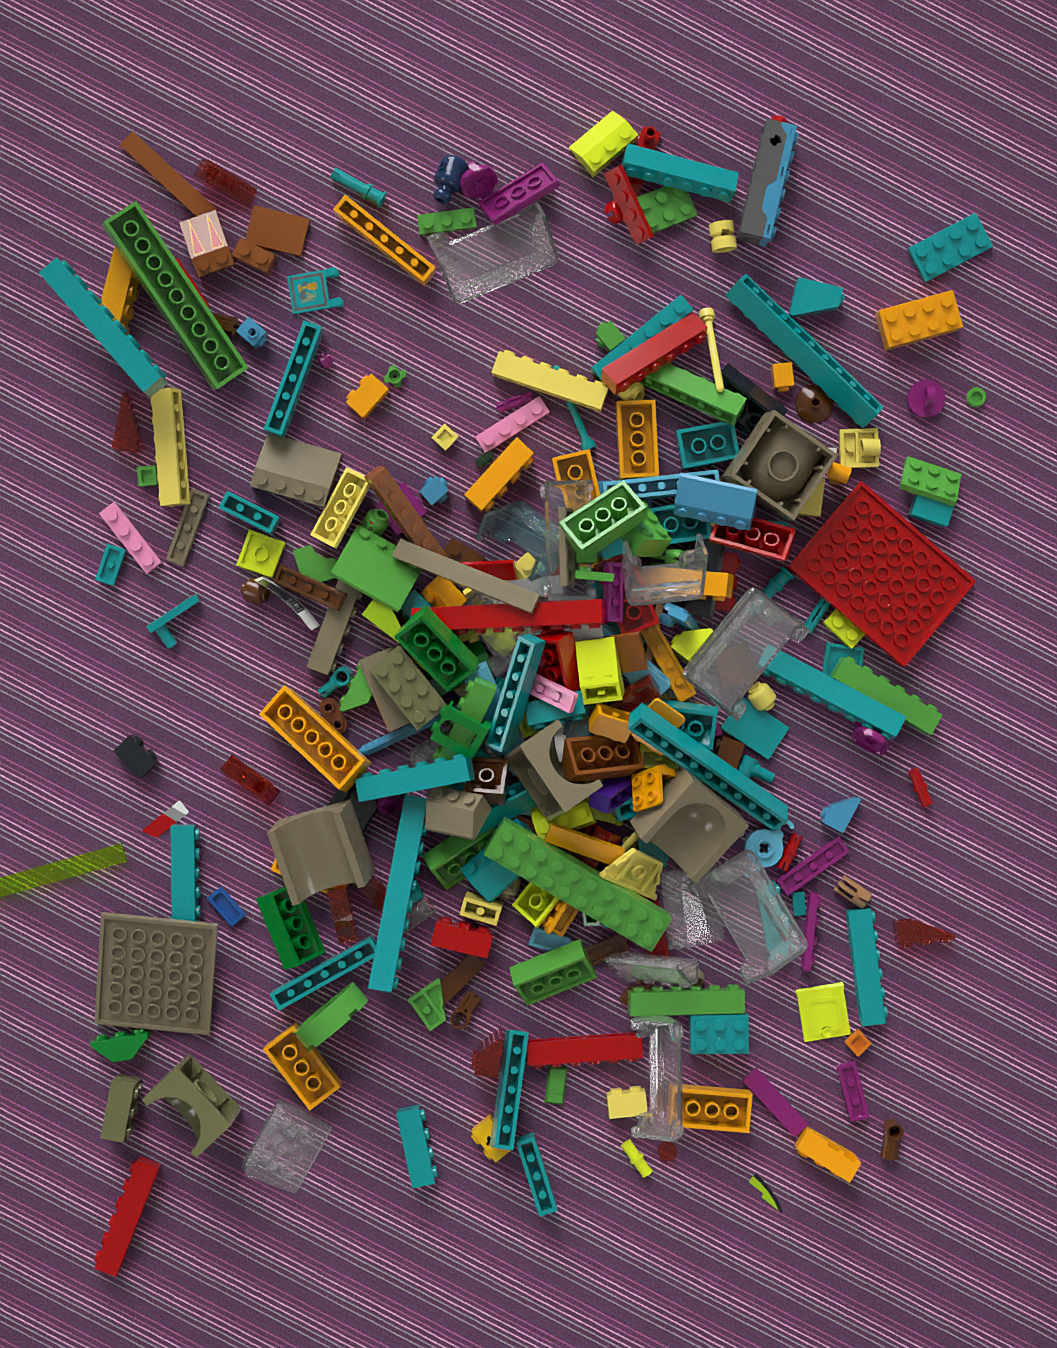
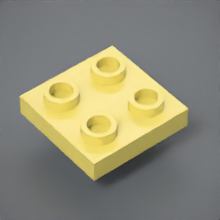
M878 428L839 430V458L841 465L850 468L879 467L881 444L880 439H878Z

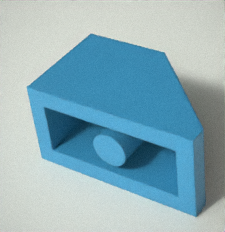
M854 796L831 803L828 807L825 806L820 813V817H822L820 821L843 833L861 799Z

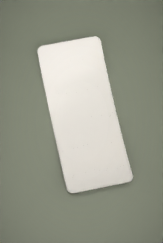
M581 626V629L578 630L565 629V631L573 632L575 642L604 637L602 627L599 629H589V626Z

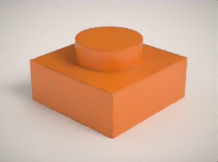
M859 1029L854 1031L844 1041L858 1057L872 1044Z

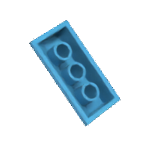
M680 473L674 502V514L680 517H689L699 521H707L721 526L726 525L739 530L750 531L755 515L758 489Z

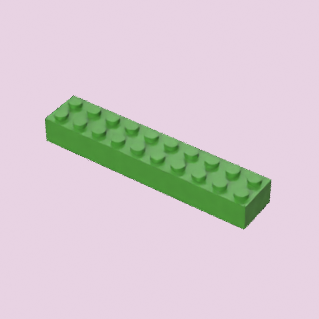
M137 201L105 220L101 224L102 228L213 391L248 369L249 367Z
M505 816L484 848V855L650 952H652L672 920L670 912L634 891L603 879L599 875L600 872L555 845L545 842L543 838Z

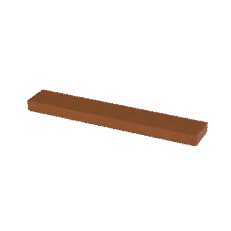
M133 131L122 141L120 146L196 217L214 210L218 211Z

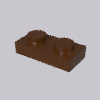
M454 538L450 539L444 550L449 559L457 562L483 561L485 558Z

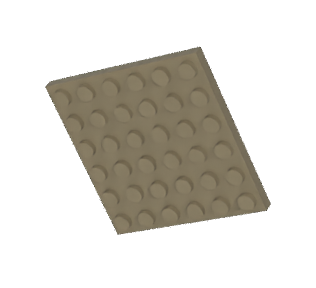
M102 912L94 1024L210 1035L218 924Z

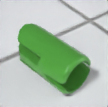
M666 548L664 551L666 553L665 556L650 557V559L665 560V563L650 562L649 566L682 569L686 563L677 561V559H686L685 551Z

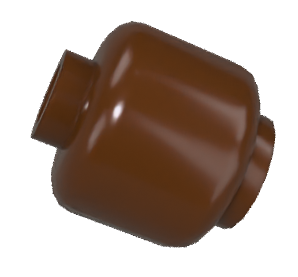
M249 578L242 584L240 589L243 599L246 602L257 605L268 601L271 590L256 582V578Z

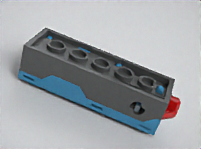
M774 115L771 119L767 118L762 128L736 237L738 241L766 247L768 242H772L777 227L774 224L779 219L781 208L778 205L783 201L786 190L783 189V186L788 181L790 170H787V168H789L794 157V151L791 150L794 149L799 133L796 132L797 125L789 124L788 120L783 116Z

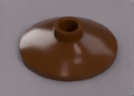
M808 385L797 394L795 408L803 420L810 423H818L825 420L831 414L833 399L829 398L819 385ZM812 400H818V406H814Z

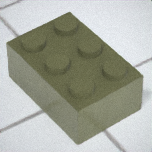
M119 1073L111 1081L100 1139L123 1143L128 1137L130 1138L131 1133H134L136 1122L133 1119L139 1110L137 1098L138 1095H141L143 1084L140 1083L141 1077Z

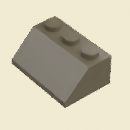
M435 787L426 801L425 829L427 831L475 840L491 811V807L481 794L445 787Z

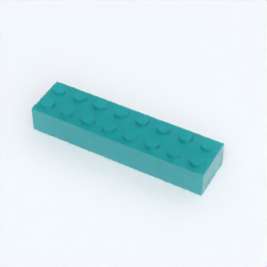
M56 257L39 274L138 387L151 398L168 383L165 380L167 375L157 364H151L154 360L143 349L139 350L141 345L130 334L126 335L128 330L117 319L113 320L115 318L114 314L104 304L100 305L102 301L91 289L87 291L89 286L78 274L74 276L77 272L65 260L61 262Z

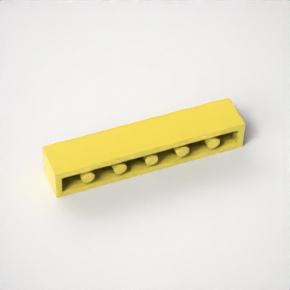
M508 350L498 352L491 372L494 377L598 412L602 411L608 394V387H605L606 385L603 382L595 381L593 383L587 381L588 378L577 374L575 377L569 375V371L561 368L557 371L552 369L551 365L541 362L537 364L529 357L522 356V358L515 356V353Z
M160 389L150 400L153 412L152 423L154 425L155 460L158 472L157 481L159 484L158 497L160 506L189 505L190 492L181 389Z

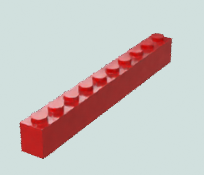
M603 599L538 602L533 614L508 604L429 607L457 635H465L467 631H474V634H485L486 630H493V633H505V629H512V632H524V628H531V631H543L545 627H550V630H562V627L567 626L571 630L581 629V626H589V629H599L601 625H606V601ZM411 608V615L413 616L422 608Z

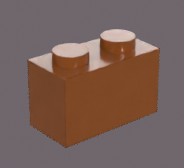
M242 238L239 239L232 253L234 260L267 276H270L277 261L275 254Z

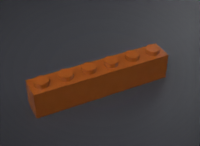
M377 466L364 476L410 543L448 558L385 467Z

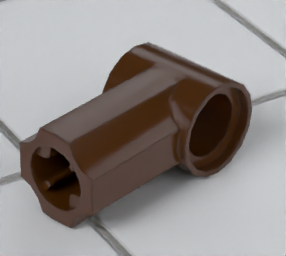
M888 1119L883 1124L884 1134L880 1157L894 1161L898 1159L900 1141L904 1135V1130L897 1120ZM892 1127H897L896 1132L889 1133Z

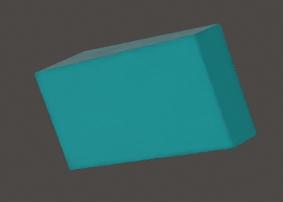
M804 891L791 893L793 915H806Z

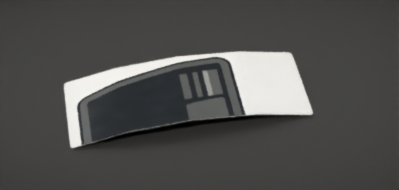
M265 576L255 579L256 582L270 589L284 600L302 618L310 630L320 626L311 613L280 585Z

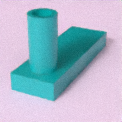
M195 593L148 624L147 629L150 633L156 631L167 649L177 644V641L165 623L199 602L200 598Z

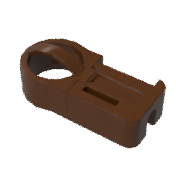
M211 311L224 332H232V335L236 333L238 326L237 317Z
M467 991L450 1015L451 1025L456 1029L465 1028L472 1017L470 1014L478 1006L479 1000L482 1002V998L472 991ZM461 1012L453 1024V1016L456 1013ZM465 1014L467 1017L466 1023L461 1027H457Z

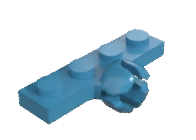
M666 603L663 606L668 611V615L664 613L659 614V622L667 627H672L676 623L685 631L700 629L697 625L698 622L694 621L695 619L691 617L692 615L687 610L672 603Z

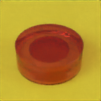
M663 1141L658 1145L657 1153L663 1161H671L676 1157L677 1149L671 1141Z

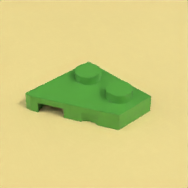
M579 566V570H574V578L610 582H613L614 574L591 571V567Z
M439 977L408 998V1001L429 1031L446 1020Z

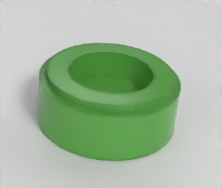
M972 388L966 394V402L971 407H979L986 401V393L981 388Z

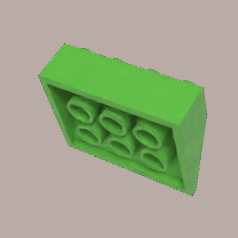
M357 525L330 575L392 610L399 612L422 569L393 558L392 555L397 547L396 545Z

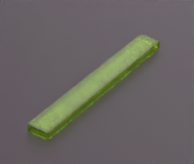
M123 843L0 877V897L127 862Z

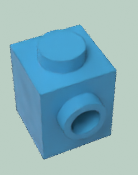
M250 317L236 331L255 349L261 348L268 340L266 338L268 333Z
M435 476L434 478L429 477L423 483L424 487L419 490L420 494L433 507L438 502L440 504L449 497L447 494L450 492L448 489L450 485L443 477L439 479Z

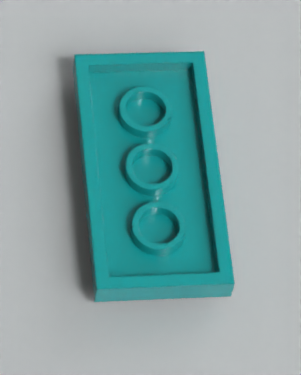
M975 212L909 247L907 251L924 283L987 251L993 247V244Z

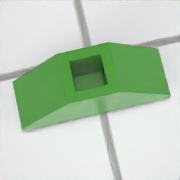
M359 663L356 667L358 672L355 678L352 677L347 685V688H349L347 694L343 695L340 699L339 705L341 707L339 710L342 712L370 704L374 698Z

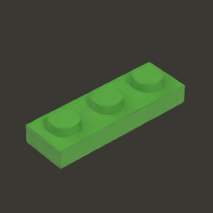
M474 208L417 215L420 236L477 228Z

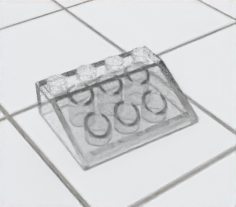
M716 864L709 869L697 884L690 879L682 868L662 870L660 873L663 909L670 912L672 919L665 930L668 949L688 948L724 941Z
M624 952L605 957L606 964L618 977H625V981H636L637 979H642L643 983L660 981L661 985L667 986L678 983L679 987L690 988L691 985L698 983L699 959Z
M278 1099L241 1167L248 1177L296 1194L333 1126L293 1104Z

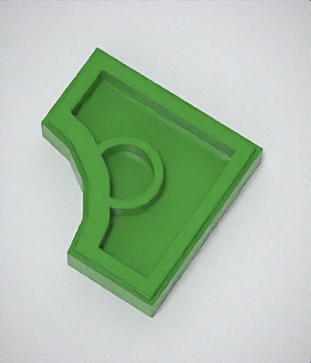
M312 545L293 550L300 573L320 582L335 578L330 573L337 562L336 558L321 557L315 552Z

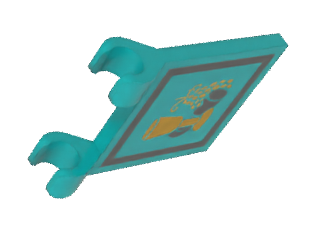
M336 267L287 276L293 315L344 306V300L340 297L329 299L326 278L339 276V270Z

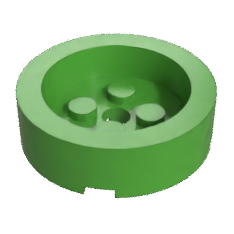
M351 982L308 1017L293 1034L308 1051H311L313 1045L316 1048L350 1020L355 1012H358L368 1002V999L357 985Z

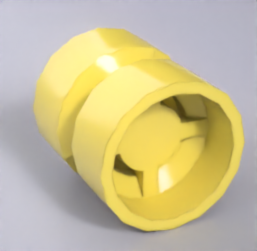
M722 220L709 224L710 236L713 237L711 241L713 253H723L737 249L736 237L732 236L735 232L732 220Z

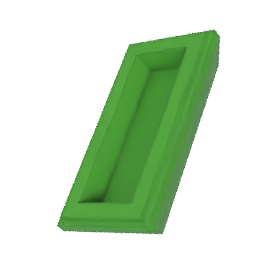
M548 1066L544 1103L564 1104L568 1066Z

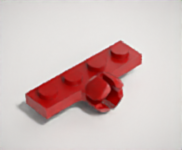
M617 166L604 173L614 197L604 208L605 215L612 211L614 214L608 217L607 220L612 224L624 221L636 245L654 237L623 166Z

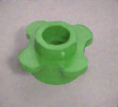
M392 365L388 368L389 371L384 376L385 383L393 384L395 388L401 387L402 379L406 377V372L404 370L400 371Z

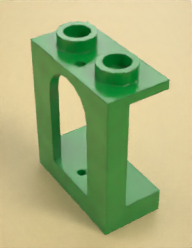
M451 700L448 706L444 705L439 715L442 716L440 721H435L430 729L433 732L430 739L456 754H464V757L471 756L472 760L492 723L485 720L482 724L453 708L454 702ZM446 720H451L474 732L477 736L468 749L445 736L441 731V724Z

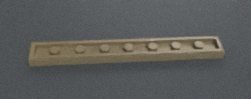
M402 539L399 540L392 555L393 558L530 614H533L540 599L539 594Z

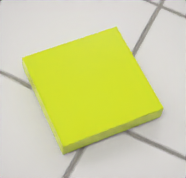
M249 529L236 565L273 578L286 542Z

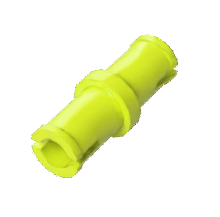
M628 1139L620 1146L630 1158L629 1162L631 1165L634 1164L640 1172L642 1178H645L653 1171L644 1160L642 1152L639 1153L631 1139Z

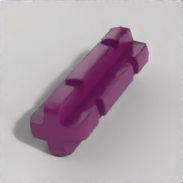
M527 391L523 395L519 394L506 399L505 402H498L496 404L498 412L503 413L507 411L506 409L510 410L523 405L524 402H531L533 400L532 393Z

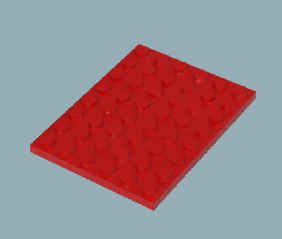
M862 481L855 486L787 566L902 668L910 662L976 583L974 578Z

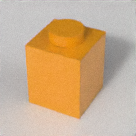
M792 362L772 364L770 369L773 390L778 389V392L790 391L789 388L794 386Z

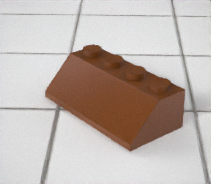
M631 734L626 743L613 741L601 735L566 738L564 740L562 769L565 780L568 782L577 783L598 779L628 777L645 768L638 741Z

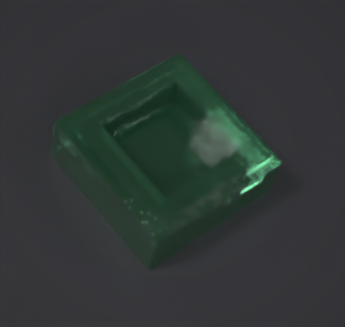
M491 450L487 451L475 460V464L478 468H482L494 459V454Z

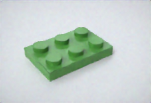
M665 186L637 197L653 234L695 218L698 215L689 193L681 189Z
M907 456L904 462L899 489L954 507L957 502L962 474Z

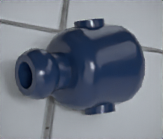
M446 155L442 158L434 176V183L439 187L433 195L437 202L448 204L452 198L451 193L461 191L460 180L462 175L469 170L465 160L455 155Z

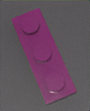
M605 562L604 573L614 574L613 582L604 581L603 600L606 601V622H623L624 563Z
M850 1061L836 1065L850 1121L855 1122L870 1118L856 1062Z

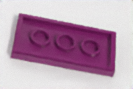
M541 163L483 198L478 204L494 226L561 185L546 165Z

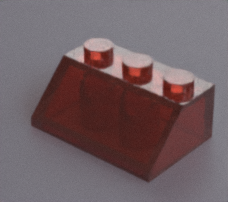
M499 1028L479 1043L477 1050H473L471 1069H475L474 1075L498 1078L503 1029Z

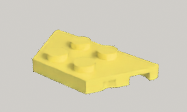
M631 848L602 870L599 875L605 880L656 901V885L660 884V873L662 872L663 863L655 857Z

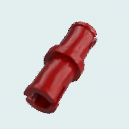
M919 767L909 770L908 774L914 786L913 791L917 793L921 807L933 804L927 789L928 784L924 782Z
M793 832L786 847H783L782 857L776 866L778 869H782L785 862L783 867L785 872H788L793 858L797 856L796 851L803 839L799 835L794 842L797 834Z

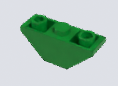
M139 1028L133 1030V1033L126 1034V1031L114 1033V1036L109 1037L106 1034L97 1035L90 1042V1046L111 1062L130 1060L137 1054L151 1035V1030L145 1031V1029Z

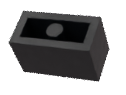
M129 735L113 752L141 779L159 763L157 760L158 756L153 750L146 749L143 745L145 742L138 735Z

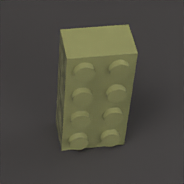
M400 645L369 668L370 672L417 731L438 715L444 705L447 706Z

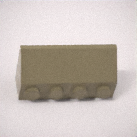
M399 644L358 661L388 732L411 722L370 672L369 668L399 646Z

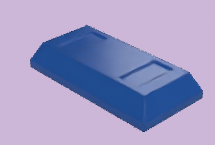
M222 886L207 898L231 927L246 916L244 911Z

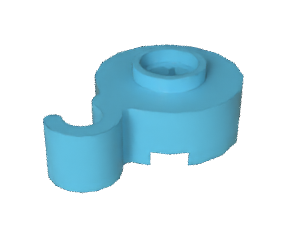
M788 820V822L785 823L788 825L790 829L794 828V825L791 821ZM781 827L775 832L762 828L755 829L748 834L745 839L744 853L750 862L759 867H770L780 860L783 853L782 838L784 836ZM761 843H763L764 845L766 843L768 844V850L766 852L763 851L761 853L759 851L761 849V847L759 846Z

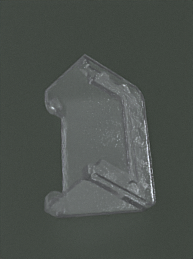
M535 201L519 211L518 214L507 218L496 226L491 224L450 242L443 233L427 236L428 243L449 294L456 303H464L549 268L558 261V253L546 215L538 201Z
M592 480L544 481V486H540V496L544 498L547 578V585H543V597H547V601L596 599V592L594 586H592L595 584V580L575 578V587L560 586L558 508H571L574 513L591 502ZM575 564V570H579V566L591 567L592 571V564Z
M750 588L687 664L683 671V677L712 704L738 721L746 710V703L741 698L789 639L794 642H800L807 636L810 630L757 588Z
M744 850L710 869L697 884L693 880L687 883L694 896L703 897L706 894L708 895L747 960L740 967V974L746 985L773 975L807 949L808 945L805 936L753 851Z
M667 1015L640 1016L631 1019V1029L638 1031L636 1033L637 1038L650 1036V1110L636 1115V1119L639 1122L636 1127H632V1137L675 1142L684 1134V1126L682 1125L683 1027L678 1021Z

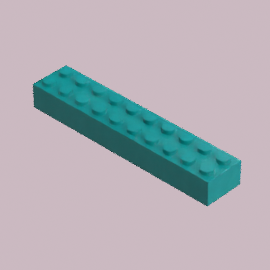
M406 794L404 797L368 989L393 993V989L397 990L399 978L396 977V972L401 970L402 958H399L400 951H404L406 944L403 934L404 931L408 932L410 920L407 919V913L412 912L413 900L410 897L411 893L415 894L417 881L414 880V876L419 874L421 864L417 860L418 855L423 854L424 842H421L422 836L426 837L427 833L425 829L427 798Z

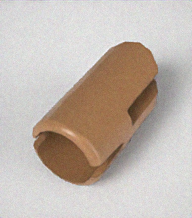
M843 875V880L856 889L840 880L838 885L846 892L836 886L833 890L857 907L863 909L866 906L865 902H869L872 893L846 875Z

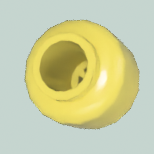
M636 382L625 392L618 393L617 396L624 401L642 400L645 395L644 385L641 382Z
M757 682L749 688L748 700L756 710L768 711L773 708L776 694L767 683Z

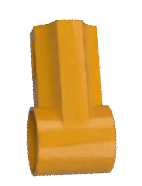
M833 462L826 477L831 484L835 485L839 482L846 484L852 468Z

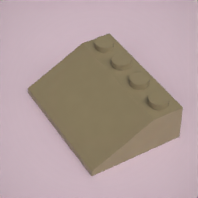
M268 433L256 463L250 486L254 489L325 508L330 498L342 453L289 438L284 439Z

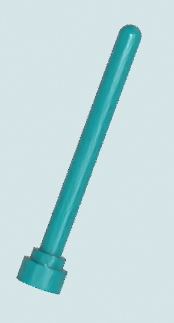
M555 365L553 367V369L557 371L560 368V366ZM566 401L582 439L580 441L582 451L595 449L597 447L596 443L588 436L576 405Z

